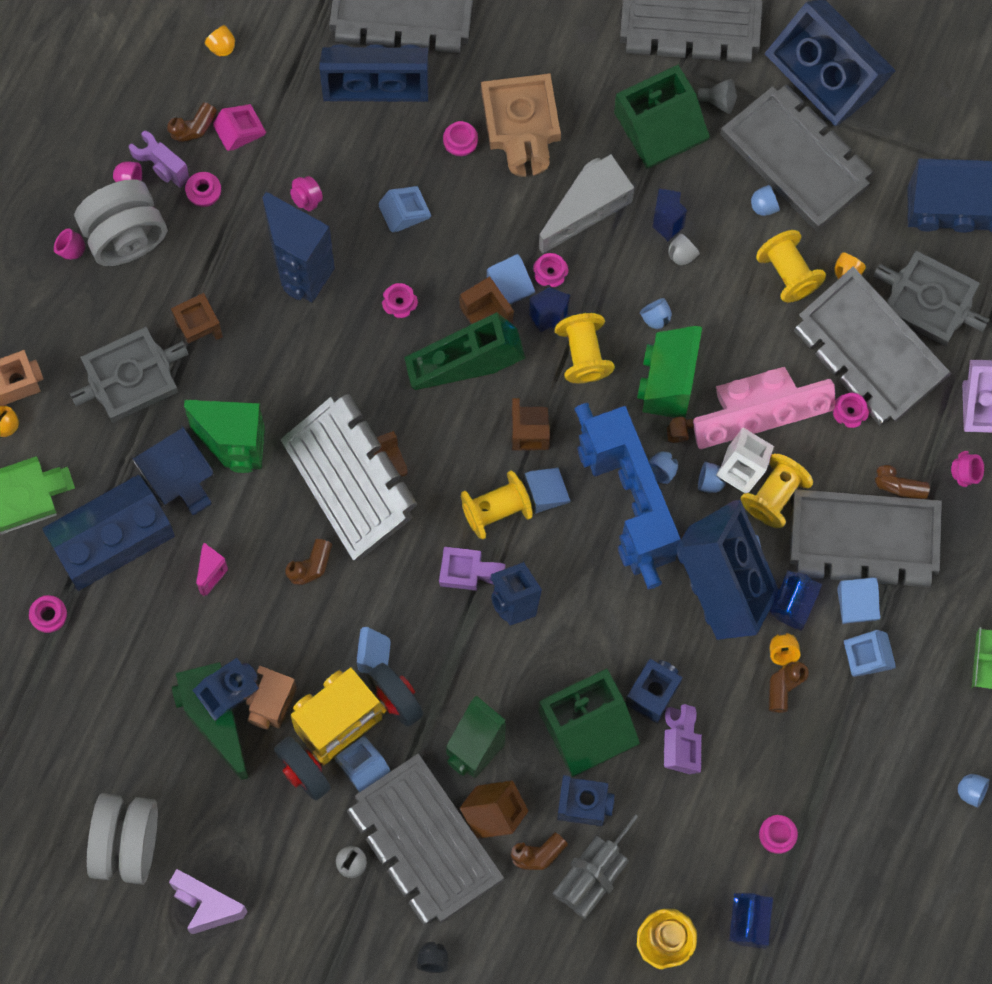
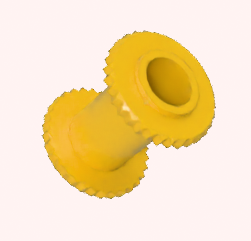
M797 230L784 231L772 237L760 247L756 255L759 263L772 262L786 285L780 297L783 302L787 303L807 297L817 290L826 278L825 272L821 269L811 271L799 253L796 245H798L802 236Z
M583 313L573 315L561 320L555 327V333L558 336L568 337L574 365L564 374L569 382L587 383L597 381L609 376L614 371V363L609 360H602L595 331L604 326L605 320L599 314Z
M771 454L769 465L774 470L756 495L744 493L740 499L744 508L752 516L768 526L782 528L786 520L780 511L798 486L806 489L811 488L813 479L809 472L793 459L782 454Z
M507 472L509 484L473 500L468 492L463 491L461 493L462 508L466 519L480 539L486 538L484 526L516 512L522 511L526 519L532 518L533 512L529 495L515 472Z

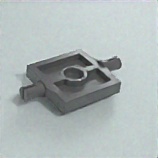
M915 251L909 264L899 273L880 263L873 275L874 278L892 286L887 304L909 328L945 347L954 331L963 323L983 333L990 320L970 310L972 298L980 285L979 282L918 251Z
M144 327L81 356L80 358L88 373L89 385L69 394L76 407L96 398L105 407L111 422L114 423L178 393V389L170 374L169 363L189 354L183 341L162 350L154 342L148 328Z

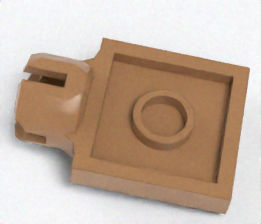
M551 74L481 82L490 149H502L506 152L509 170L516 176L526 177L524 163L527 161H531L533 176L543 173L550 163L548 144L561 140Z

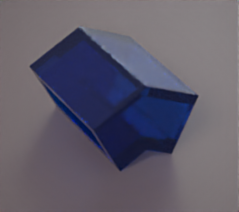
M659 189L653 228L669 241L684 228L687 209L679 203L681 192Z
M548 287L530 298L529 316L540 332L550 327L555 329L556 325L567 317L570 295Z
M787 571L770 612L780 622L802 631L822 584L812 580L807 574Z
M734 893L730 942L754 948L766 949L768 947L773 897L760 896L755 893Z

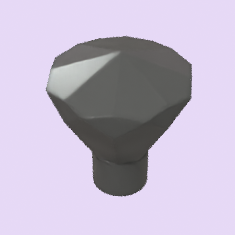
M732 79L725 80L712 88H699V102H710L728 114L732 112L737 98Z

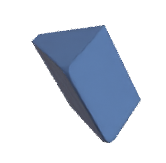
M418 186L389 190L379 202V208L391 232L403 230L432 216Z
M519 254L487 269V278L489 276L492 278L510 305L535 293V289Z
M559 468L524 473V483L535 514L570 503Z
M877 578L844 580L839 583L837 590L842 624L880 620Z
M362 627L360 629L357 667L360 672L369 673L380 663L388 666L391 642L387 636L369 627Z
M875 630L844 640L853 677L896 668L889 637L886 632Z
M365 736L334 757L337 764L359 792L391 772L382 755Z

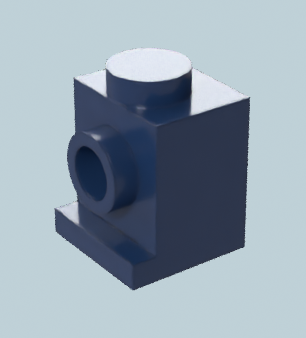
M524 562L491 574L490 579L495 585L494 592L491 595L492 604L503 620L507 621L511 626L536 616L542 589Z
M235 658L203 679L192 691L214 721H216L259 689L256 685L257 674L248 663L241 664L238 658Z
M649 659L627 695L625 704L658 724L681 685L683 677L678 675L679 671L670 663L659 660L657 663ZM652 685L659 686L662 693L659 696H655L648 692V688Z
M563 775L557 820L602 826L604 816L612 817L615 794L607 793L608 783L574 779L571 776ZM582 794H591L594 797V802L591 805H584L580 801V796Z

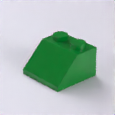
M691 326L657 332L654 345L647 344L643 365L650 366L649 377H641L637 399L644 400L642 412L672 418H686L702 327Z
M185 400L184 408L192 432L224 467H228L230 470L238 473L252 472V469H262L265 426L260 404Z

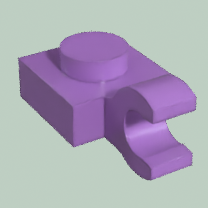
M143 131L141 133L142 138L148 143V146L144 149H138L131 143L129 145L131 155L138 161H153V170L163 181L168 183L171 180L181 188L190 178L186 163L161 142L158 144L151 133Z
M444 547L439 584L442 587L477 591L478 580L493 584L490 579L491 574L505 569V564L481 562V551Z
M686 704L681 705V712L679 709L667 707L665 720L672 729L665 730L664 768L687 774L700 773L702 735L694 733L696 709Z

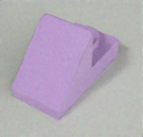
M970 360L968 380H964L962 385L964 431L992 433V360Z
M176 869L169 882L172 888L176 890L175 898L191 907H195L197 902L201 904L188 926V931L191 934L243 919L247 913L244 905Z

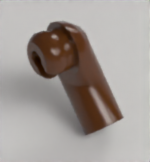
M202 103L193 119L184 121L182 118H172L168 122L167 130L171 134L172 139L179 142L201 138L216 116L217 109L208 103Z
M891 465L878 467L875 482L879 489L913 499H926L930 490L928 482L896 477L897 470Z
M315 539L309 559L301 562L291 561L286 566L285 573L287 578L296 585H305L320 578L325 573L333 544L323 539Z
M787 663L771 676L769 711L775 713L788 711V692L806 681L809 676V670L804 663Z
M554 832L541 847L526 846L524 842H520L512 847L510 854L514 865L522 870H545L563 852L568 843L559 834Z

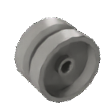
M123 180L112 183L92 193L77 207L74 214L75 220L83 236L89 238L87 243L96 263L103 266H116L128 263L154 249L165 238L168 231L159 210L153 208V198L144 182L139 180Z
M101 793L98 796L88 838L87 874L89 878L110 880L117 872L119 866L120 876L125 883L145 884L150 872L156 841L158 808L155 799L136 797L130 803L126 812V804L121 795Z

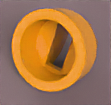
M223 25L212 32L204 44L217 56H226L234 50L235 38L226 25Z
M842 252L834 267L835 275L839 279L852 267L862 275L866 265L856 257Z
M1 405L0 416L3 413L6 414L0 421V437H8L17 430L19 420L13 409Z
M789 633L780 636L777 634L771 639L769 647L770 657L775 664L784 666L787 663L799 660L801 655L800 647L795 636ZM781 648H788V650L781 651Z

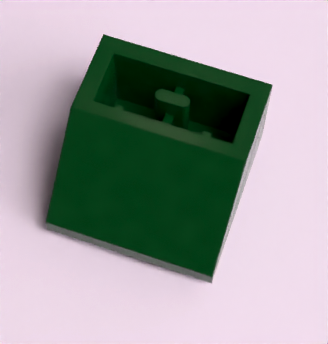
M679 64L616 93L614 114L647 169L702 144L710 138L696 93Z
M607 668L539 701L538 712L572 778L640 745L625 701Z

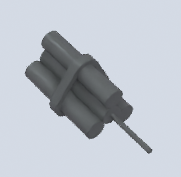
M635 814L614 843L610 840L605 842L600 837L595 836L579 859L574 858L571 861L570 865L572 868L552 895L572 908L580 917L586 919L603 895L611 893L614 889L613 882L628 864L629 860L619 853L620 848L617 844L638 816Z

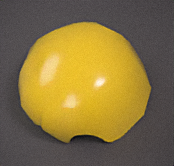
M667 908L654 911L646 917L637 932L636 946L642 959L657 969L663 970L684 964L696 949L697 930L691 918L677 909Z

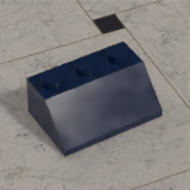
M826 0L806 2L764 53L834 126L841 124L872 99L896 71Z
M343 44L322 47L320 78L323 101L428 102V48H420L417 45L385 48L377 44L369 45L366 48L349 47Z
M918 158L907 188L908 227H917L919 230L926 232L947 228L954 229V231L960 233L971 232L975 229L989 230L992 233V161Z
M266 192L262 197L270 241L283 290L297 300L304 298L313 303L335 269L330 228L323 222Z
M139 474L42 528L77 591L175 537L169 520Z
M736 500L689 526L677 546L678 559L685 566L691 580L692 591L698 596L704 610L705 620L711 626L717 640L757 635L779 593L741 500Z

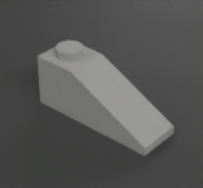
M612 155L602 160L600 158L593 159L584 166L583 171L580 172L540 233L539 249L542 254L632 203L634 186Z

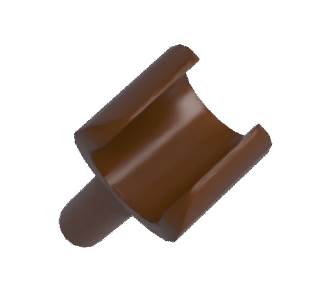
M674 418L667 427L668 441L670 443L687 441L689 439L688 429H694V419Z

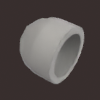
M681 233L671 242L668 249L670 259L678 265H686L700 255L694 244Z
M346 846L338 852L336 866L339 873L344 877L356 878L366 869V856L360 848ZM356 852L357 856L349 870H347L343 866L350 854Z

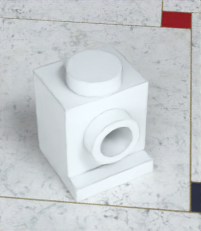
M742 428L728 446L722 466L716 476L745 494L749 493L767 470L774 446L747 429Z

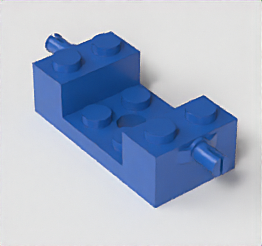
M589 403L581 404L575 407V412L582 426V434L579 435L581 446L577 447L580 460L584 467L590 466L594 477L620 467L622 468L618 470L619 478L625 490L631 489L635 502H632L635 517L624 522L623 533L619 536L621 545L618 546V552L625 567L630 565L634 576L642 573L647 589L656 588L662 584L656 568L676 561L677 546L681 541L626 406L593 417Z

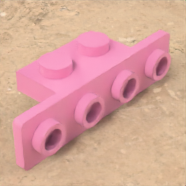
M781 367L716 386L717 398L724 410L696 417L693 420L696 444L699 449H704L732 441L742 428L756 434L831 412L836 408L834 405L836 404L834 384L831 379L797 388L786 368Z

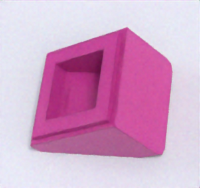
M251 104L224 108L213 122V126L227 151L237 149L266 134Z
M203 543L196 584L200 594L207 596L228 571V567L223 556Z

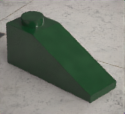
M496 312L404 358L411 387L414 390L494 374L525 359L518 329Z
M218 662L176 673L178 685L172 686L176 708L183 707L188 719L241 780L248 779L233 710H230L214 721L192 691L203 679L222 668L221 663Z
M477 695L470 702L446 746V755L450 757L447 760L448 764L460 775L465 776L468 773L474 779L505 746L506 720Z

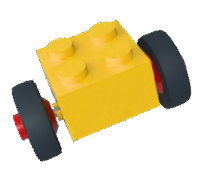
M380 663L367 674L368 680L376 692V697L350 667L344 673L339 670L332 674L323 683L325 688L314 697L308 694L294 705L293 709L295 712L291 714V719L295 732L312 751L313 755L308 750L303 749L290 736L278 743L274 750L285 766L282 772L295 788L300 785L313 800L320 799L331 789L329 782L322 773L320 764L323 766L381 721L382 713L384 714L387 710L407 727L413 725L423 716L422 708L414 697L416 692L404 676L401 675L399 677L386 664Z

